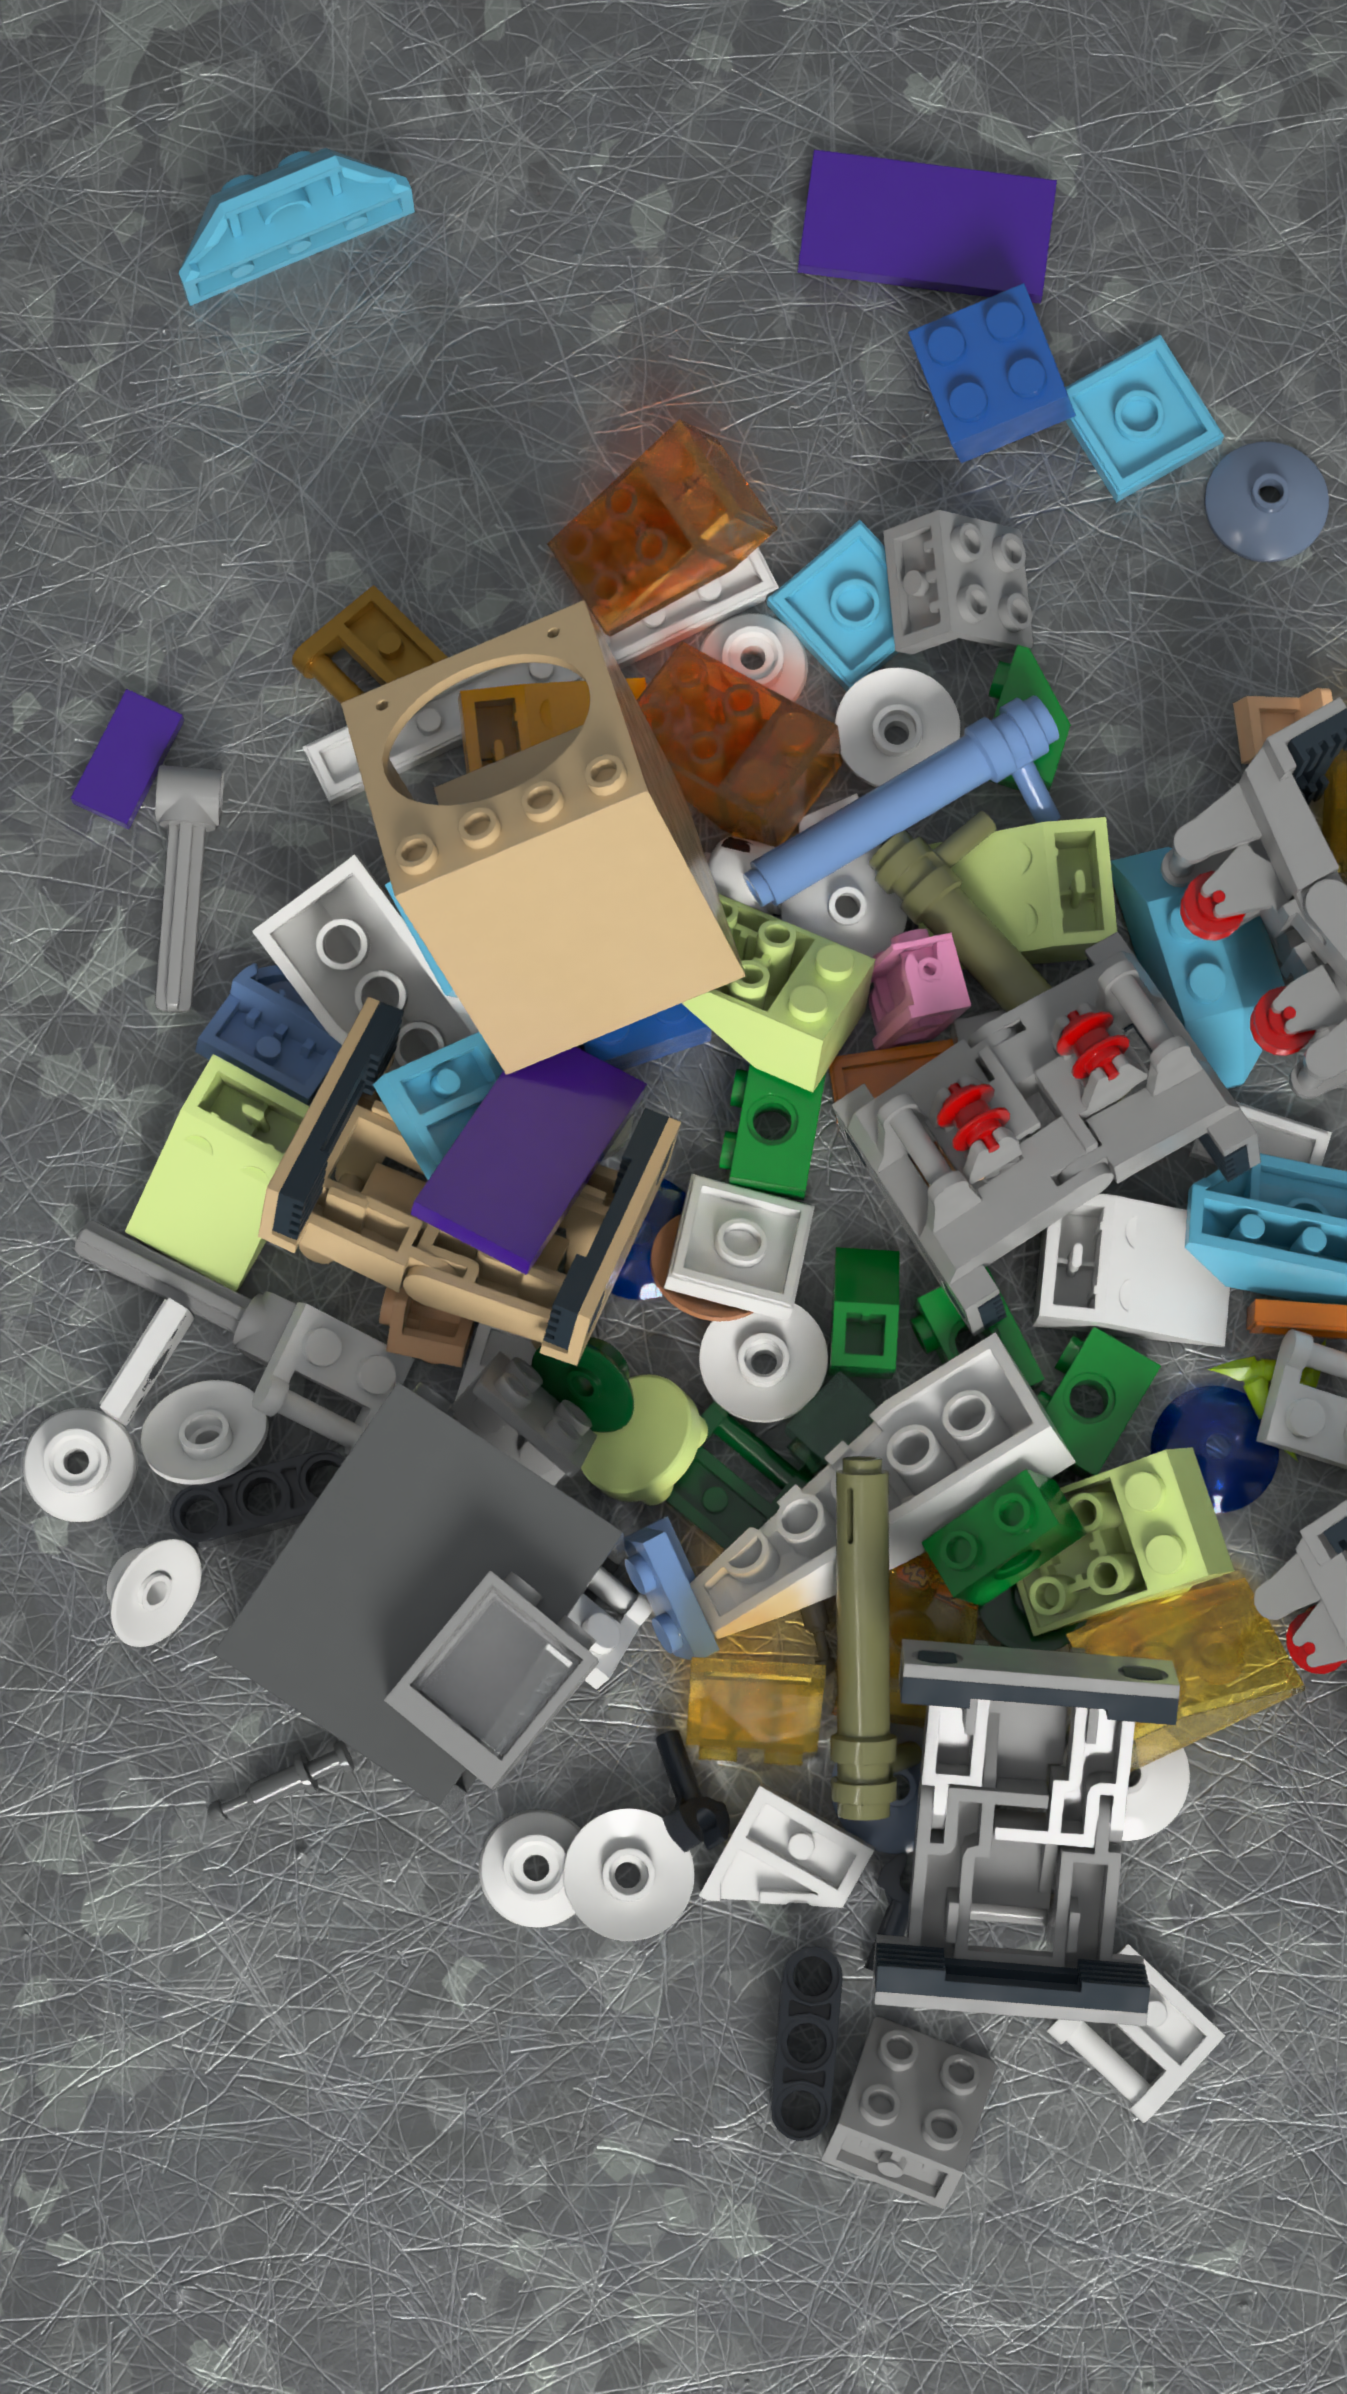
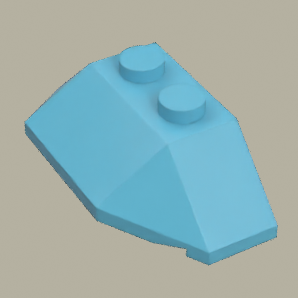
M323 148L314 153L300 151L291 154L279 163L278 168L259 176L242 175L230 180L222 187L220 192L211 195L179 270L180 280L189 305L192 306L414 213L412 189L407 178L328 148Z
M1165 847L1112 860V881L1137 960L1225 1087L1231 1089L1241 1086L1263 1051L1254 1041L1250 1031V1016L1255 1005L1264 994L1271 989L1285 986L1269 935L1261 917L1258 916L1238 927L1229 937L1217 941L1203 940L1193 935L1185 927L1180 915L1181 899L1188 886L1174 887L1168 884L1162 877L1161 863L1165 854L1172 848Z
M1260 1153L1261 1163L1227 1182L1218 1169L1207 1178H1202L1192 1184L1188 1191L1185 1248L1226 1287L1299 1302L1347 1305V1171Z

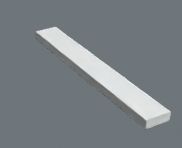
M751 534L590 611L620 669H623L766 601L779 587ZM548 663L511 664L473 675L444 690L416 712L397 736L390 751L389 759L398 774L462 745L463 739L458 705L460 691L518 684L585 680L567 668ZM347 726L303 746L304 753L330 806L365 791Z

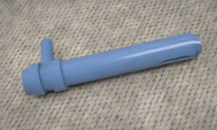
M1034 695L1024 701L1019 698L1013 699L1000 707L999 716L992 720L986 717L979 719L964 729L965 736L753 860L750 863L752 869L743 874L744 881L752 896L761 907L770 902L778 906L985 782L991 780L998 783L1011 774L1035 822L1057 821L1061 816L1033 762L1049 752V745L1059 739L1057 726L1046 706Z

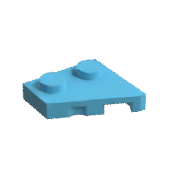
M480 1032L382 1075L372 1084L427 1180H429L503 1072L502 1067Z

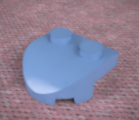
M254 963L243 969L233 979L229 996L198 1037L195 1052L209 1060L214 1054L310 1106L342 1045L327 1033L277 965L258 969L257 964Z
M668 1516L624 1537L625 1551L628 1555V1558L625 1559L627 1573L636 1589L641 1594H645L656 1616L652 1618L653 1629L663 1648L668 1653H673L676 1657L695 1662L719 1651L720 1649L714 1638L715 1635L712 1633L690 1586V1583L696 1577Z

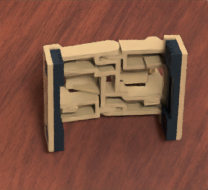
M368 997L266 1188L258 1237L292 1253H295L299 1246L302 1254L316 1263L329 1264L335 1261L398 1293L403 1285L406 1293L422 1305L531 1339V1343L536 1350L541 1346V1354L577 1366L665 1176L681 1122L645 1108L624 1151L619 1171L599 1164L559 1225V1227L566 1229V1238L554 1234L529 1273L525 1275L411 1215L413 1202L427 1182L382 1165L383 1160L387 1156L424 1175L372 1085L382 1075L388 1073L394 1063V1053L397 1048L396 1044L399 1038L398 1035L402 1024L401 1018L404 1011ZM335 1167H336L335 1178H336L337 1182L334 1181V1180H332V1179H330V1177H331V1175H332V1173H333ZM565 1253H566V1254H567V1260H566V1264H565V1273H566V1274H563V1273L558 1272L557 1270H558V1268H559V1266H560V1263H561V1261H562V1259H563V1257H564V1255H565Z

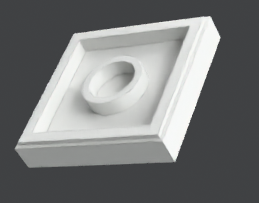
M691 1174L664 1289L789 1321L795 1303L815 1206Z

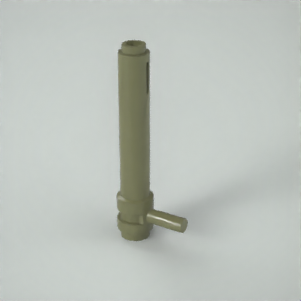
M980 810L934 850L922 837L914 839L907 830L897 833L873 855L869 865L877 873L875 881L887 894L896 893L903 901L900 908L915 924L923 923L935 936L952 933L961 965L1005 1012L1053 988L960 888L962 880L951 869L952 866L996 830L995 823L985 812Z
M853 1456L843 1458L842 1470L836 1471L837 1732L830 1737L831 1761L837 1763V1776L831 1778V1800L837 1802L838 1817L847 1820L869 1821L890 1817V1803L897 1799V1779L893 1777V1774L918 1765L921 1762L922 1749L913 1741L897 1744V1736L890 1733L889 1471L882 1470V1458Z

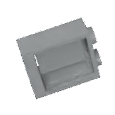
M489 1571L384 1699L386 1703L493 1791L501 1784L599 1663L598 1658L589 1652V1649L596 1640L566 1615L557 1624L536 1608V1605L543 1597L512 1571L504 1581L492 1571ZM423 1691L427 1696H429L444 1710H446L450 1715H452V1718L450 1719L447 1715L440 1711L430 1701L423 1697L420 1694V1692ZM465 1726L499 1755L496 1757L461 1727Z

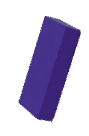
M126 689L70 798L72 803L129 830L158 774L159 766L163 764L185 721L183 715Z

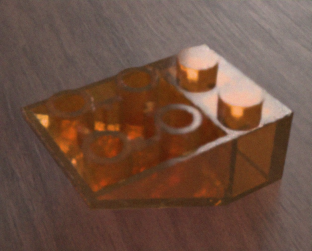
M679 419L554 536L547 545L582 599L585 600L604 633L611 637L734 570L770 537L778 527L718 439Z
M683 641L680 642L637 699L647 722L683 789L686 800L718 827L735 837L774 847L784 843L843 764L838 725Z

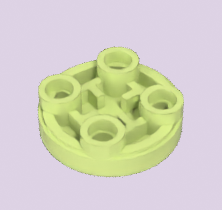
M637 1375L628 1379L634 1394V1411L631 1420L622 1429L614 1432H594L597 1438L581 1469L587 1479L609 1497L620 1501H642L647 1505H657L671 1495L673 1485L691 1465L697 1449L705 1442L708 1436V1426L706 1421L699 1415L693 1400L674 1382L657 1375Z

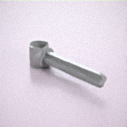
M160 765L158 770L155 805L156 822H159L161 827L168 829L154 1004L157 1009L165 1012H188L193 1005L206 832L216 830V826H220L224 792V771L221 769Z
M89 1221L80 1230L75 1242L74 1251L77 1255L166 1300L171 1298L190 1312L234 1333L233 1344L236 1345L235 1349L267 1367L296 1307V1304L268 1291H265L264 1294L258 1293L253 1299H250L96 1221Z

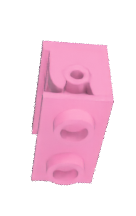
M927 929L907 931L891 938V945L885 951L873 956L876 959L871 982L874 983V988L870 992L869 1007L877 1033L872 1039L875 1050L932 1040L971 1007L952 933L929 937Z

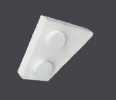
M761 1783L699 1896L707 1901L733 1899L760 1901L763 1904L786 1905L790 1902L808 1903L811 1906L843 1908L872 1856L875 1847Z

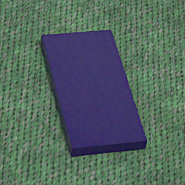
M814 149L798 273L992 297L1024 283L1031 302L1041 304L1057 180Z
M573 1047L508 1075L503 1070L414 1200L411 1215L527 1275L644 1097L647 1083L577 1047Z

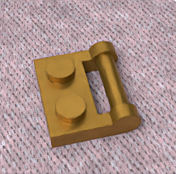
M373 585L303 642L293 654L292 665L305 678H315L341 704L364 694L332 661L333 655L342 648L381 686L448 657Z

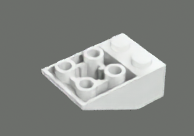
M1099 1193L1042 1230L1033 1326L1090 1333L1093 1327H1096L1108 1335L1224 1348L1230 1287L1222 1284L1185 1248L1187 1210Z

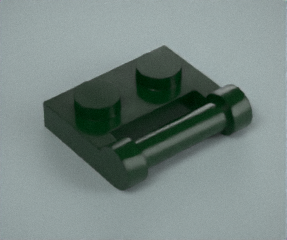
M714 1401L701 1415L707 1423L708 1436L705 1442L697 1449L696 1455L687 1471L673 1485L672 1493L665 1502L720 1549L725 1551L747 1529L753 1527L759 1530L774 1516L780 1508L777 1501L795 1484L802 1489L815 1476L805 1467L798 1471ZM714 1434L782 1490L771 1504L703 1447Z

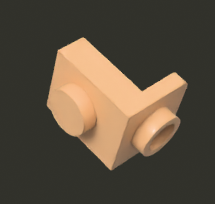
M1316 688L1299 698L1246 696L1233 703L1241 764L1251 763L1262 748L1267 737L1332 702L1331 690L1329 688Z
M403 1285L399 1293L388 1287L386 1288L379 1317V1324L390 1326L386 1352L422 1359L431 1364H446L462 1368L475 1321L422 1305L406 1293Z

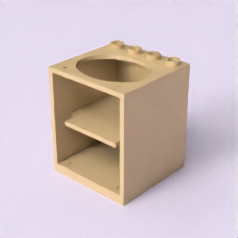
M585 600L341 703L394 896L506 1075L746 977L683 789ZM548 663L575 672L588 684L590 706L584 725L434 787L438 805L414 801L389 759L390 751L397 736L413 715L435 696L473 675L511 664Z

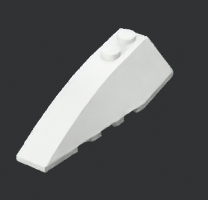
M354 854L252 930L253 934L327 1033L341 1045H343L368 997L404 1011L401 1018L402 1024L398 1035L399 1038L396 1044L397 1048L394 1053V1063L389 1072L479 1032L459 998L445 996L399 910L358 855Z
M996 1332L885 1400L869 1415L874 1421L849 1445L842 1440L824 1457L829 1464L802 1489L795 1484L777 1501L780 1508L774 1516L759 1530L753 1527L747 1529L690 1583L704 1617L717 1639L783 1617L836 1595V1471L842 1470V1459L845 1457L882 1458V1470L889 1471V1570L926 1552L921 1542L1025 1469L1051 1478L1076 1463L1047 1412Z

